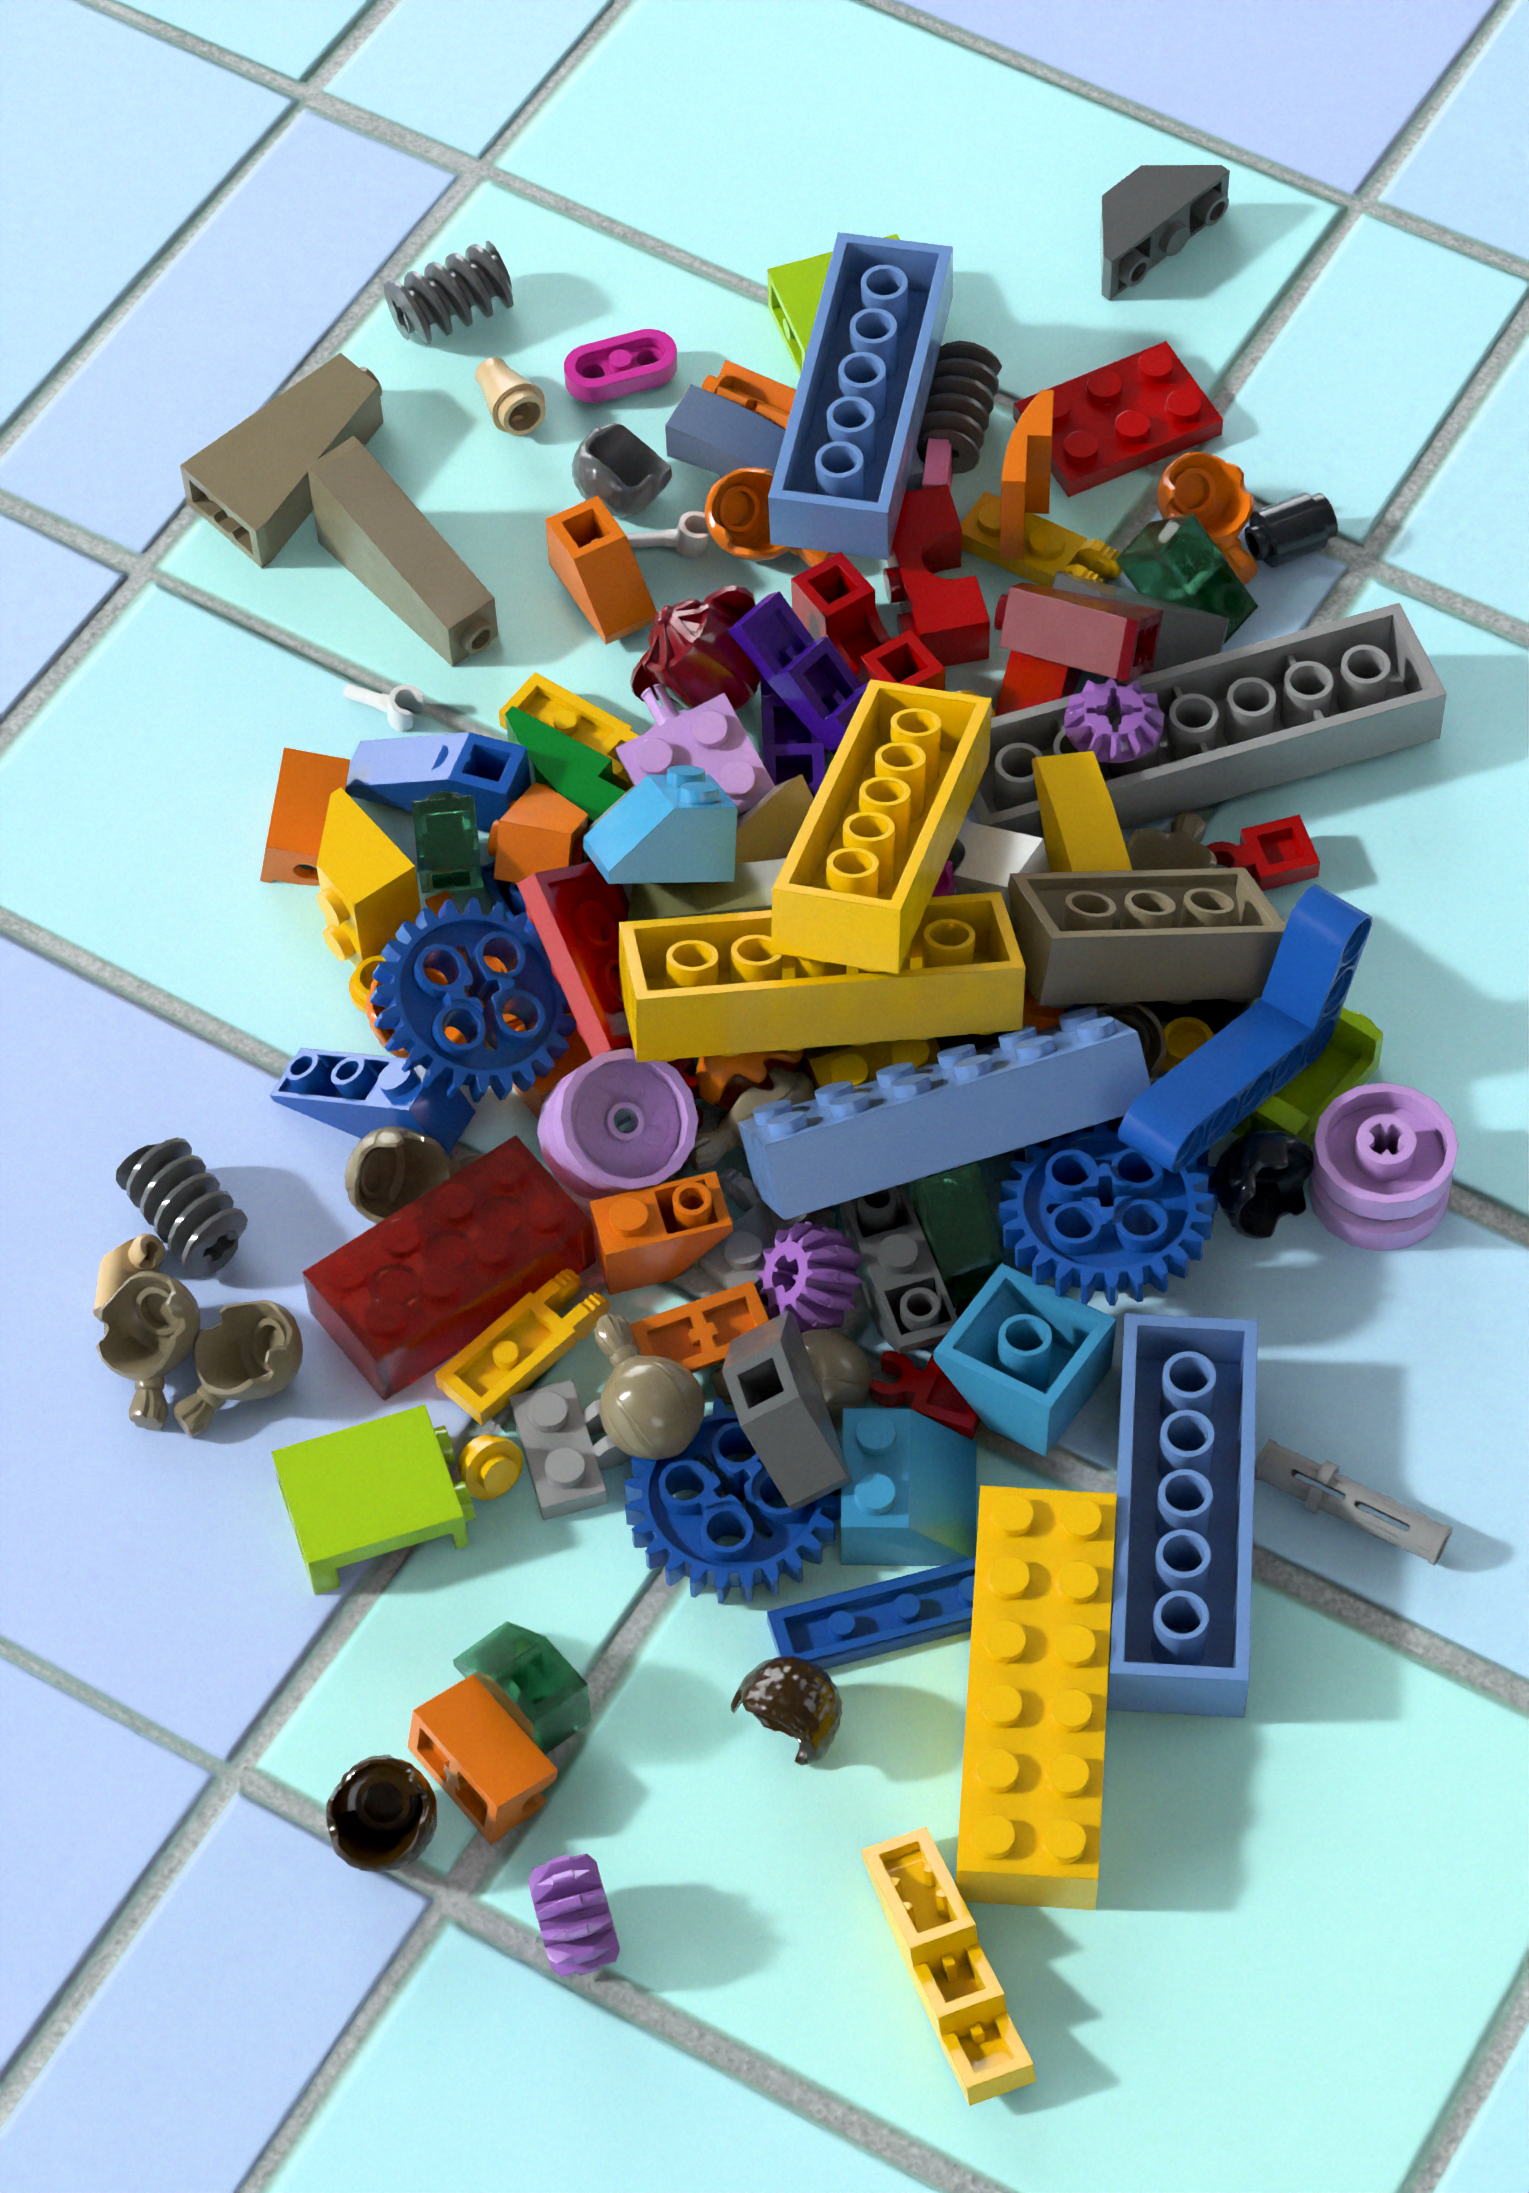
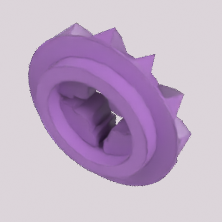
M1109 678L1106 683L1099 685L1088 680L1081 693L1070 695L1064 716L1066 735L1072 745L1080 752L1094 751L1097 761L1107 763L1128 762L1147 754L1161 738L1164 723V713L1159 708L1156 693L1147 694L1142 691L1138 680L1127 685L1118 683L1113 678ZM1110 707L1119 709L1122 717L1121 724H1118V732H1112V724H1109V719L1106 716L1107 709H1110Z

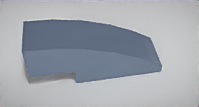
M691 384L665 425L667 456L719 474L720 479L734 470L749 467L767 468L775 473L786 430L737 403Z

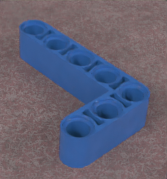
M1314 884L1310 886L1297 901L1290 914L1261 999L1142 1092L1125 1114L1119 1127L1118 1139L1170 1172L1177 1174L1313 1064L1326 1048L1337 1025L1371 930L1372 916L1319 885Z

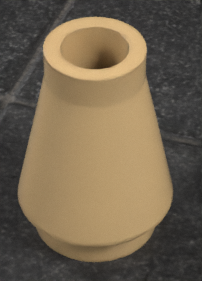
M499 357L488 358L477 367L475 380L482 389L492 420L499 430L514 436H523L533 432L540 426L546 414L544 394L539 387L511 369Z

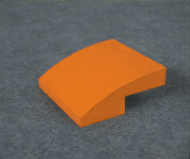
M1041 390L1030 402L1018 420L1006 449L1001 478L999 554L1001 559H1023L1025 513L1049 514L1054 390Z

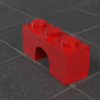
M948 485L905 492L889 560H886L888 568L883 569L888 601L890 604L899 602L902 614H897L898 634L901 635L911 629L943 667L989 659L990 619L976 575L958 579H945L934 575L940 571L961 567L962 528Z
M842 552L791 578L793 611L814 640L828 636L862 685L869 683L870 679L945 691V668L911 629L893 639L889 636L876 609L875 589Z

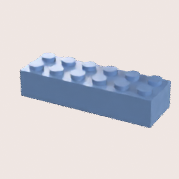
M837 233L768 496L770 544L831 553L842 552L846 555L889 560L953 298V246Z
M1095 1007L1079 1008L1060 1015V1025L1036 1031V1027L1032 1025L1022 1026V1030L1004 1031L998 1035L999 1043L977 1050L974 1044L953 1046L940 1051L937 1054V1062L914 1068V1064L910 1062L891 1065L876 1072L877 1080L853 1087L851 1081L828 1084L815 1090L816 1099L793 1106L790 1100H778L758 1106L753 1110V1118L737 1122L756 1194L783 1220H787L1125 1116L1135 1099L1151 1086L1138 1031L1104 1012L1097 1013Z
M1125 1313L1107 1710L1245 1718L1250 1678L1258 1320Z

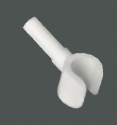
M700 511L684 513L679 519L677 529L627 533L626 535L631 548L675 546L679 554L691 559L700 557L706 551L709 541V535L706 534L708 527L705 513Z
M350 683L346 684L343 690L345 698L375 707L377 710L387 713V721L396 731L403 732L413 726L414 714L402 708L422 712L424 707L422 691L416 686L409 684L395 687L390 695L380 694Z

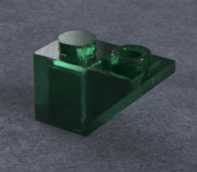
M1193 513L1149 522L1115 559L1138 593L1230 618L1224 644L1258 608L1257 603Z
M441 791L426 796L425 800L411 801L418 873L422 894L484 887L474 795L461 796L457 792Z
M978 1163L949 1169L915 1181V1213L954 1309L963 1300L974 1299L999 1265L1004 1263L983 1176Z
M506 1621L453 1659L454 1667L464 1678L474 1674L544 1755L592 1721L587 1682L553 1644L539 1633Z

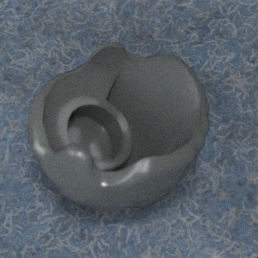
M617 423L609 424L602 428L596 427L580 443L572 462V477L581 496L585 500H589L598 495L613 517H625L643 511L658 497L672 478L671 466L625 426Z

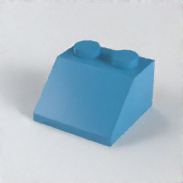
M688 765L671 766L667 768V774L647 775L584 836L583 849L608 884L734 882L738 807L710 774H705L703 768Z
M1001 1263L936 1347L933 1359L988 1429L1046 1457L1110 1371L1117 1319L1089 1305L1082 1304L1081 1301L1066 1294L1061 1297L1055 1296L1054 1288L1044 1283L1036 1285L1032 1282L1031 1277Z
M843 1408L842 1452L853 1482L841 1487V1565L944 1566L975 1558L977 1442L912 1409Z

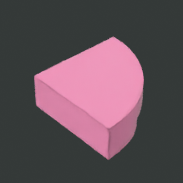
M928 438L922 489L948 485L951 490L953 478L952 444H949L948 439Z

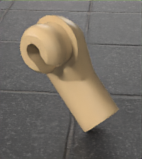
M153 1234L139 1235L137 1238L130 1239L104 1256L99 1266L93 1314L97 1319L103 1305L111 1299L129 1277L141 1271L157 1272L160 1269L166 1253L163 1242Z

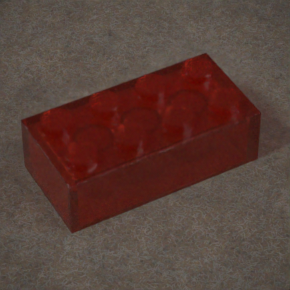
M515 1135L304 1270L302 1274L309 1310L383 1401H386L463 1350L528 1292L534 1294L551 1278H555L556 1274L566 1270V1268L571 1269L578 1275L595 1264L593 1224Z

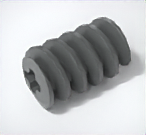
M486 241L485 249L478 244L470 245L465 250V258L458 253L449 254L445 258L444 267L434 261L427 264L424 276L418 271L408 272L404 276L403 285L393 279L387 281L384 285L386 302L398 331L406 340H409L410 334L415 332L426 345L432 342L430 325L434 323L448 336L453 332L452 315L456 314L462 323L468 327L473 324L471 307L475 305L487 318L494 314L491 299L493 297H497L507 309L512 308L514 305L509 273L499 252L490 241Z
M961 340L949 342L940 347L916 445L919 458L924 464L928 438L948 439L949 444H952V474L971 471L979 463L980 449L985 441L984 432L989 426V414L994 408V396L998 393L999 389L997 375L1002 368L997 356L987 348L973 342Z
M176 1137L159 1144L146 1145L137 1149L116 1170V1182L121 1189L127 1191V1196L135 1207L140 1208V1212L149 1225L154 1226V1230L162 1242L168 1244V1249L176 1260L182 1262V1267L189 1276L196 1278L211 1276L223 1268L234 1256L238 1249V1239L246 1229L248 1218L241 1209L233 1208L234 1201L227 1191L219 1190L220 1183L214 1174L205 1172L206 1165L199 1156L191 1155L192 1147L186 1139Z

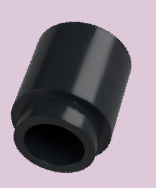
M1302 492L1252 512L1249 518L1250 526L1245 528V540L1250 553L1256 560H1263L1269 567L1274 568L1325 548L1328 540L1337 536L1338 524L1336 515L1329 500L1322 493L1309 495L1306 492Z

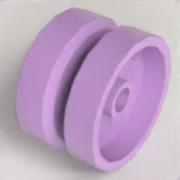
M624 1048L600 1053L556 1082L541 1105L537 1134L543 1160L558 1182L580 1197L597 1200L658 1185L680 1170L695 1144L698 1115L693 1093L676 1068L667 1062H636L634 1049Z
M1384 1082L1357 1086L1336 1097L1319 1117L1312 1152L1314 1168L1311 1175H1309L1308 1183L1313 1212L1330 1233L1352 1246L1365 1249L1386 1251L1407 1248L1430 1236L1445 1217L1458 1150L1453 1122L1436 1101L1411 1087Z

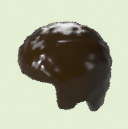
M782 1656L760 1663L744 1677L731 1703V1711L734 1714L742 1703L745 1710L753 1713L763 1727L773 1731H781L790 1737H794L800 1745L795 1762L802 1766L817 1762L825 1756L834 1741L842 1716V1700L838 1688L832 1682L830 1676L819 1665L795 1656Z
M390 1754L373 1755L352 1766L348 1772L343 1774L340 1783L334 1788L326 1804V1821L333 1850L349 1866L361 1871L379 1873L397 1870L402 1866L410 1864L426 1850L437 1828V1801L430 1783L411 1763L394 1758Z

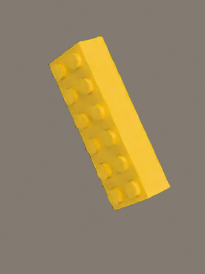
M870 679L772 887L771 953L794 956L803 961H823L853 966L867 972L899 974L988 765L992 698Z
M1001 892L931 897L899 974L867 972L853 966L823 961H803L794 956L771 953L772 910L619 922V986L636 1062H670L681 1058L717 1055L732 1057L742 1053L777 1050L800 1051L805 1048L836 1045L862 1046L872 1042L908 1039L929 1040L934 1037L991 1035L1003 1031L1022 1030L1026 967Z
M980 1485L956 1866V1886L964 1902L1096 1910L1116 1493Z

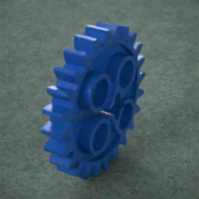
M472 897L464 908L463 914H460L453 901L447 899L440 908L438 917L428 907H425L415 919L416 925L405 920L395 934L398 941L390 939L383 949L381 955L386 961L380 962L372 975L373 979L383 985L376 987L370 997V1003L387 1007V1009L379 1014L374 1025L375 1028L394 1029L395 1033L384 1048L387 1052L405 1048L409 1055L401 1068L404 1072L410 1071L418 1065L426 1069L423 1087H430L440 1077L447 1080L446 1092L448 1098L452 1099L462 1085L469 1086L473 1102L479 1103L487 1092L488 1086H491L499 1101H502L512 1091L513 1083L525 1093L536 1081L535 1074L545 1079L555 1066L552 1058L560 1060L569 1048V1043L563 1037H569L577 1027L576 1020L566 1015L571 1013L572 1010L564 992H562L561 985L552 973L549 957L540 946L542 941L538 932L536 931L529 935L523 931L527 920L526 913L522 912L510 923L504 920V908L501 902L496 903L489 915H484L481 912L477 898ZM456 949H461L465 953L467 962H465L462 954ZM484 956L498 958L505 965L507 973L492 970L486 964ZM424 968H433L440 971L448 981V985L433 983L427 978ZM502 1014L517 1016L526 1027V1032H519L510 1028L504 1021ZM450 1026L458 1029L463 1033L467 1044L452 1042L446 1037L443 1027ZM484 1037L487 1040L489 1046H491L494 1049V1051L487 1049L484 1042Z
M1106 1122L1095 1124L1094 1131L1085 1132L1082 1128L1070 1132V1137L1065 1139L1061 1136L1047 1139L1046 1149L1034 1144L1025 1146V1162L1012 1161L1010 1163V1180L1002 1181L999 1225L1003 1227L1005 1248H1015L1016 1267L1021 1268L1032 1265V1282L1038 1285L1053 1277L1055 1278V1296H1063L1074 1286L1080 1288L1082 1304L1087 1305L1095 1291H1104L1109 1306H1115L1119 1291L1128 1290L1132 1298L1138 1303L1143 1301V1285L1149 1283L1158 1291L1165 1293L1168 1291V1272L1183 1279L1188 1277L1189 1259L1201 1261L1203 1258L1204 1241L1211 1239L1213 1194L1208 1193V1174L1196 1173L1197 1159L1179 1173H1172L1118 1139L1119 1127L1117 1131H1108Z
M720 1397L714 1399L713 1414L703 1418L699 1432L682 1453L675 1457L660 1460H648L635 1456L631 1459L632 1475L635 1477L625 1479L626 1500L631 1501L625 1504L626 1523L634 1526L631 1529L634 1548L647 1547L645 1556L646 1566L649 1569L657 1568L667 1563L665 1567L666 1584L670 1587L678 1583L685 1576L689 1577L691 1597L696 1598L707 1584L716 1587L718 1603L725 1602L731 1587H739L747 1603L752 1602L754 1585L761 1583L774 1596L779 1595L780 1575L786 1574L792 1580L801 1583L804 1580L801 1559L820 1565L823 1562V1546L820 1542L834 1543L836 1540V1524L833 1521L841 1519V1498L836 1497L841 1494V1488L796 1511L789 1507L777 1509L767 1505L768 1502L783 1497L742 1430L736 1412H727L725 1404ZM734 1453H745L752 1456L751 1459L745 1462L737 1463L726 1459L727 1456ZM697 1460L706 1461L707 1464L713 1469L712 1473L708 1470L707 1467H705ZM721 1488L726 1495L724 1498L721 1497ZM681 1490H693L699 1493L697 1497L690 1500H681L673 1497L675 1493ZM743 1500H745L746 1510L743 1508V1504L741 1503ZM756 1526L762 1533L771 1538L763 1539L754 1530V1527ZM722 1536H734L742 1540L734 1546L727 1547L714 1543L716 1539Z

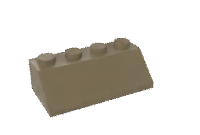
M1246 868L1010 873L1008 882L1013 930L1026 967L1025 983L1039 1005H1047L1053 1008L1064 1009L1070 1008L1074 1004L1107 1003L1123 1007L1129 1006L1134 1002L1166 1001L1182 1005L1188 1004L1193 1000L1225 999L1241 1003L1247 1002L1251 998H1261L1286 927L1284 920Z

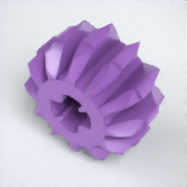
M796 1222L789 1230H777L775 1247L763 1249L766 1259L764 1270L755 1275L763 1281V1288L758 1295L762 1304L767 1306L768 1319L771 1320L789 1310L795 1316L800 1333L808 1330L842 1327L844 1310L857 1308L853 1298L854 1289L864 1282L855 1273L862 1256L852 1251L851 1237L843 1235L839 1230L826 1228L825 1225L813 1222H805V1224Z
M568 1854L550 1859L547 1864L533 1868L528 1884L551 1969L560 1977L573 1974L581 1976L599 1971L600 1967L616 1962L620 1947L597 1862L588 1854L572 1857Z

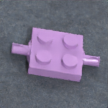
M663 683L653 685L656 695L662 704L661 707L650 687L641 694V698L645 701L656 724L648 732L615 748L634 786H637L647 775L667 774V768L671 766L688 765L703 768L705 774H710L741 811L737 815V821L775 786L725 693L691 710L678 712Z

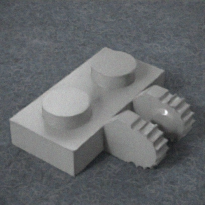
M728 1167L718 1176L720 1186L726 1196L731 1201H734L745 1214L736 1222L730 1216L733 1232L698 1259V1267L724 1290L753 1280L759 1294L763 1288V1281L755 1275L764 1270L766 1259L763 1249L775 1247L777 1230H789L796 1222L803 1224L805 1222H813L825 1225L826 1228L835 1229L836 1214L826 1207L783 1220L757 1196L754 1183L749 1178L744 1177L736 1168Z
M573 1380L509 1396L511 1414L543 1521L608 1504L607 1491L600 1471L623 1465L626 1462L631 1463L633 1457L620 1450L610 1440L608 1435L592 1445L590 1436L605 1432L599 1414L600 1400L594 1401L582 1411Z

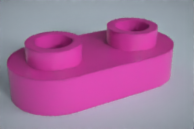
M641 329L581 345L573 349L565 358V386L574 398L583 402L596 403L664 385L674 377L677 371L676 344L665 332L656 329Z

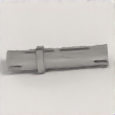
M1271 1439L1265 1444L1255 1464V1479L1263 1480L1305 1501L1304 1509L1314 1514H1318L1320 1510H1323L1367 1531L1375 1537L1428 1560V1563L1434 1566L1436 1565L1449 1541L1453 1530L1452 1526L1433 1520L1389 1496H1385L1339 1474V1466L1328 1460L1321 1465L1278 1445L1276 1441ZM1301 1474L1346 1496V1498L1341 1500L1296 1478L1295 1475ZM1363 1504L1410 1527V1529L1405 1531L1358 1508V1506Z

